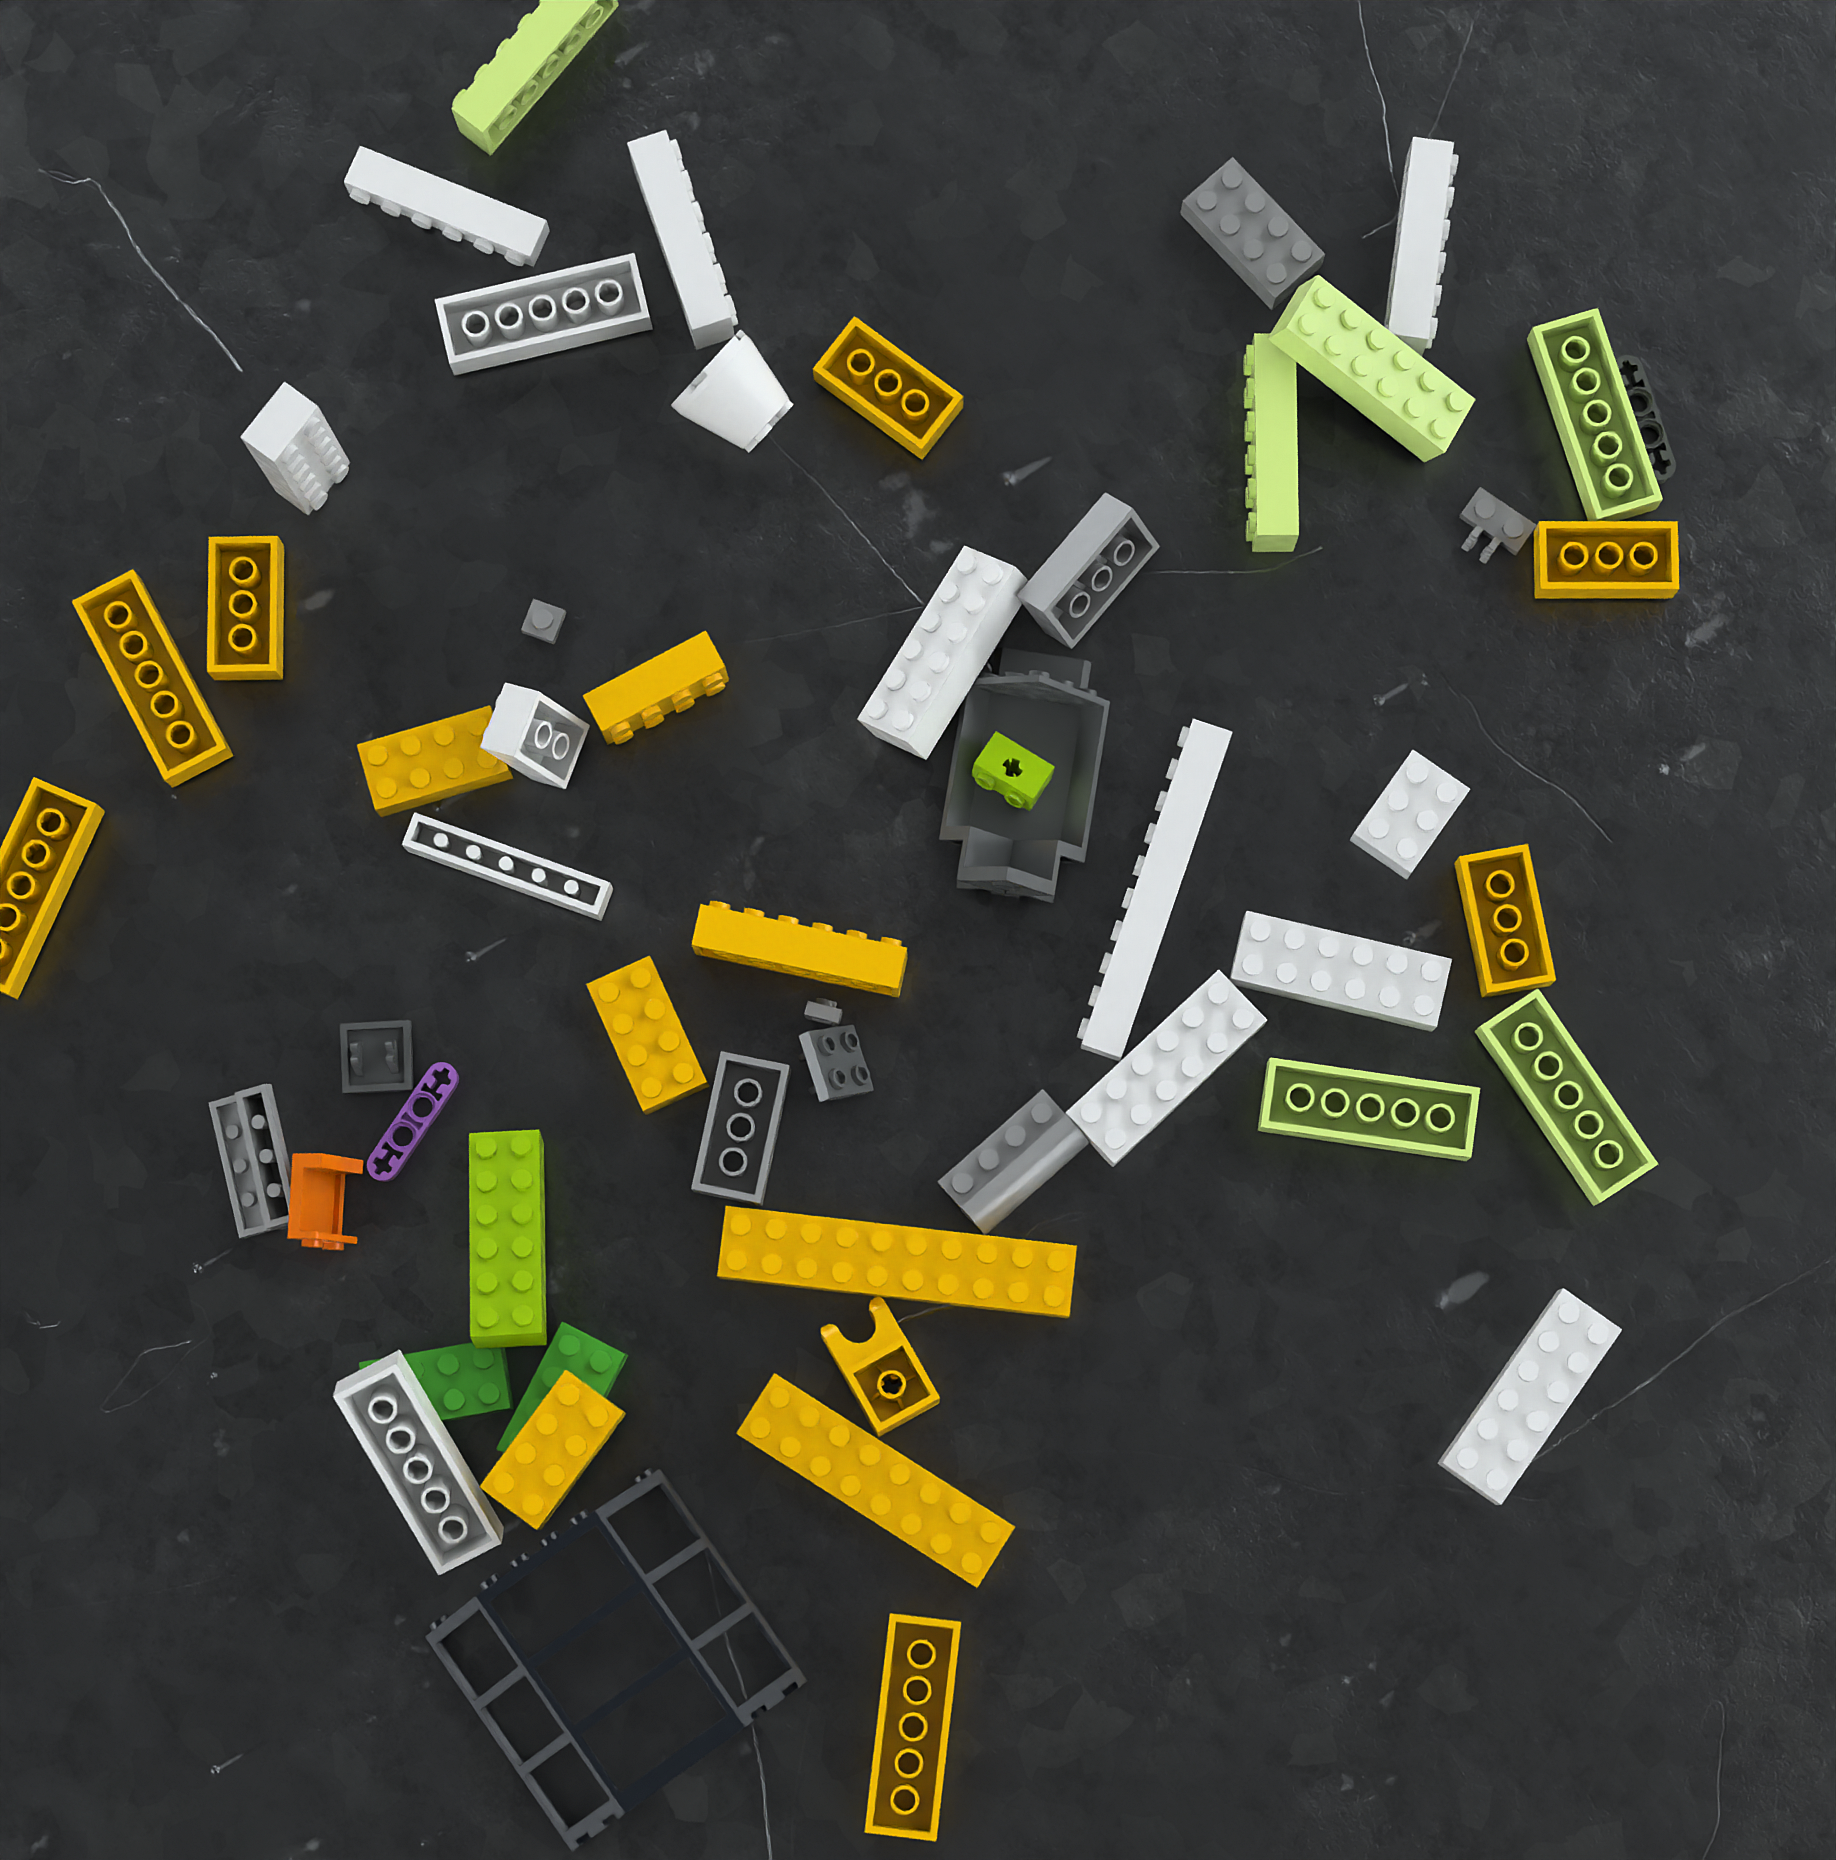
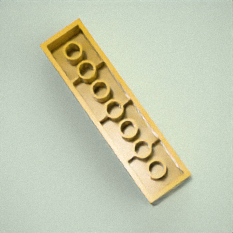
M775 1373L736 1433L976 1588L1015 1528L1006 1520Z

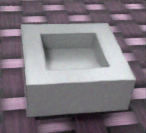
M533 599L521 631L526 635L555 644L566 616V611Z
M817 998L816 1003L807 1001L804 1016L808 1020L839 1027L842 1009L836 1008L837 1003L834 1001Z

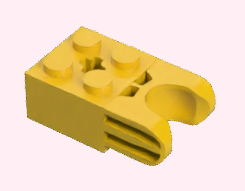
M877 1296L870 1300L869 1313L875 1324V1332L868 1341L863 1343L848 1341L841 1334L837 1326L833 1324L821 1327L820 1332L821 1338L874 1433L879 1438L938 1405L940 1396L883 1298ZM890 1380L892 1384L898 1382L901 1385L897 1388L898 1393L894 1395L890 1392L885 1393L883 1391L885 1389L884 1382Z

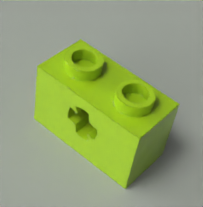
M995 731L974 762L971 776L984 789H994L1002 794L1005 800L1016 808L1023 807L1031 811L1051 781L1055 766ZM1009 771L1015 772L1013 777L1007 776Z

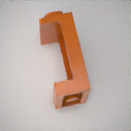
M323 1153L293 1154L288 1239L302 1240L301 1247L323 1248V1250L343 1251L344 1244H357V1237L342 1235L345 1175L363 1174V1160Z

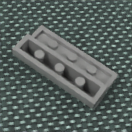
M262 1084L235 1092L233 1096L209 1102L239 1238H248L272 1230L288 1228L292 1171L271 1084Z
M1042 1089L942 1177L938 1184L960 1207L961 1211L983 1235H986L1084 1149L1089 1142L1073 1120Z

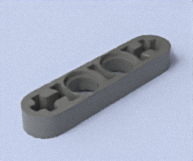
M1622 356L1616 360L1619 372L1623 365H1626L1628 370L1634 369L1635 371L1631 376L1634 388L1627 391L1628 398L1641 396L1647 403L1645 411H1633L1639 430L1644 427H1650L1657 433L1658 439L1655 443H1644L1647 453L1652 452L1648 455L1652 466L1655 463L1653 451L1659 447L1662 448L1656 456L1658 462L1666 464L1667 468L1664 470L1663 475H1660L1658 470H1654L1657 483L1663 484L1675 472V458L1642 363L1634 356ZM1621 375L1625 389H1627L1630 385L1626 375Z

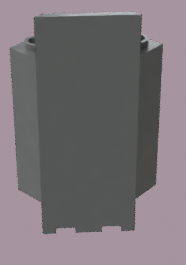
M998 647L995 649L992 674L981 673L980 678H976L963 699L939 836L941 841L962 847L957 874V888L965 890L985 889L991 891V894L1015 898L1028 896L1040 902L1053 903L1059 864L1085 863L1110 701L1097 697V691L1087 689L1091 662L1082 659ZM995 731L1055 766L1051 781L1031 811L1023 807L1016 808L1005 800L1002 794L994 789H984L971 776L974 762ZM1009 771L1007 776L1013 777L1015 772Z

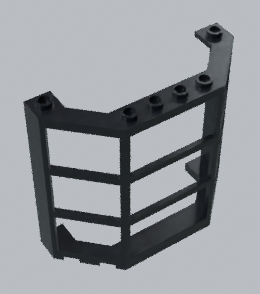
M649 1468L634 1479L636 1483L634 1486L599 1507L591 1514L587 1509L569 1520L572 1526L561 1535L557 1530L549 1534L539 1542L542 1549L532 1556L525 1552L509 1564L512 1570L503 1577H500L498 1573L489 1577L479 1585L483 1590L482 1592L473 1597L450 1617L445 1614L429 1626L432 1632L425 1637L571 1851H574L610 1824L606 1820L607 1817L613 1814L616 1819H619L759 1717L755 1711L759 1707L764 1712L768 1711L809 1680L662 1469L654 1472L652 1468ZM659 1485L697 1541L645 1575L607 1518ZM597 1526L635 1580V1583L528 1659L490 1601ZM702 1550H705L743 1606L691 1641L652 1584ZM643 1592L681 1649L574 1725L535 1668L637 1594ZM479 1610H481L518 1664L516 1669L481 1696L478 1695L441 1641ZM747 1615H750L788 1671L737 1707L698 1650ZM689 1658L728 1715L620 1792L581 1734L683 1660ZM524 1676L527 1677L564 1731L561 1736L526 1762H524L487 1708L490 1702ZM570 1742L610 1798L609 1801L571 1828L531 1772Z

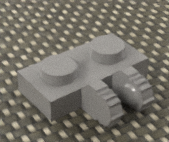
M1479 487L1459 516V518L1474 527V530L1461 548L1468 552L1474 547L1480 534L1483 533L1492 539L1489 546H1486L1480 554L1479 560L1484 564L1487 563L1499 545L1516 556L1537 525Z

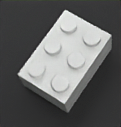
M505 682L502 692L496 700V707L490 723L484 731L480 748L534 781L566 789L590 725L539 691Z
M1412 750L1358 826L1350 841L1407 880L1470 791V788L1415 750Z

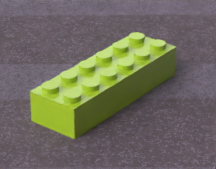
M540 1130L469 1133L470 1337L475 1349L547 1345L544 1142Z

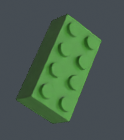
M562 1322L496 1449L503 1453L507 1450L565 1370L570 1371L607 1398L628 1355Z
M472 1342L403 1355L442 1422L515 1409L505 1347L475 1349ZM381 1359L359 1362L360 1370Z

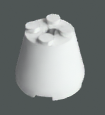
M741 329L671 404L682 416L748 452L768 434L775 423L794 405L789 401V397L752 340Z

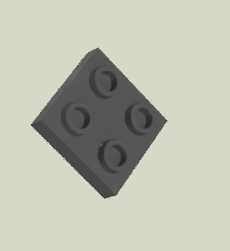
M410 1020L340 1024L343 1094L414 1091L412 1022Z
M853 1024L808 1031L799 1035L804 1053L798 1055L800 1062L807 1061L814 1086L808 1088L810 1095L817 1094L819 1102L859 1096L874 1091L870 1072L866 1066L860 1041Z

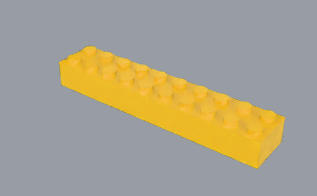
M726 1206L717 1276L719 1279L1069 1318L1077 1246Z

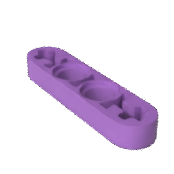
M438 1062L427 1070L369 1156L367 1170L374 1179L380 1182H389L400 1173L456 1090L459 1083V1075L450 1064ZM445 1070H449L448 1078L451 1080L448 1086L441 1084L436 1093L442 1095L439 1101L432 1094L423 1091L426 1085L433 1090L437 1084V1079L434 1077L437 1071L444 1073ZM420 1098H427L432 1102V1111L426 1117H418L413 1111L414 1103ZM408 1127L411 1129L413 1139L409 1145L398 1146L395 1143L394 1133L398 1128ZM388 1143L395 1151L403 1153L400 1159L393 1155L389 1161L392 1170L389 1173L383 1171L378 1175L377 1171L379 1168L375 1163L378 1159L384 1161L390 1154L388 1150L384 1149Z

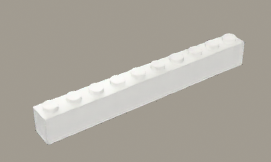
M1196 719L1192 720L1190 728L1185 726L1182 728L1177 746L1183 747L1179 760L1174 758L1171 760L1166 778L1172 780L1168 792L1162 790L1160 792L1155 810L1161 812L1157 825L1149 824L1144 839L1145 843L1150 844L1146 857L1138 856L1133 875L1139 878L1135 889L1128 887L1121 907L1128 909L1123 922L1116 921L1110 940L1116 941L1115 948L1112 954L1105 953L1099 972L1105 974L1101 987L1094 985L1088 1005L1094 1007L1090 1020L1083 1018L1077 1034V1038L1083 1039L1081 1049L1119 1062L1121 1060L1232 731Z

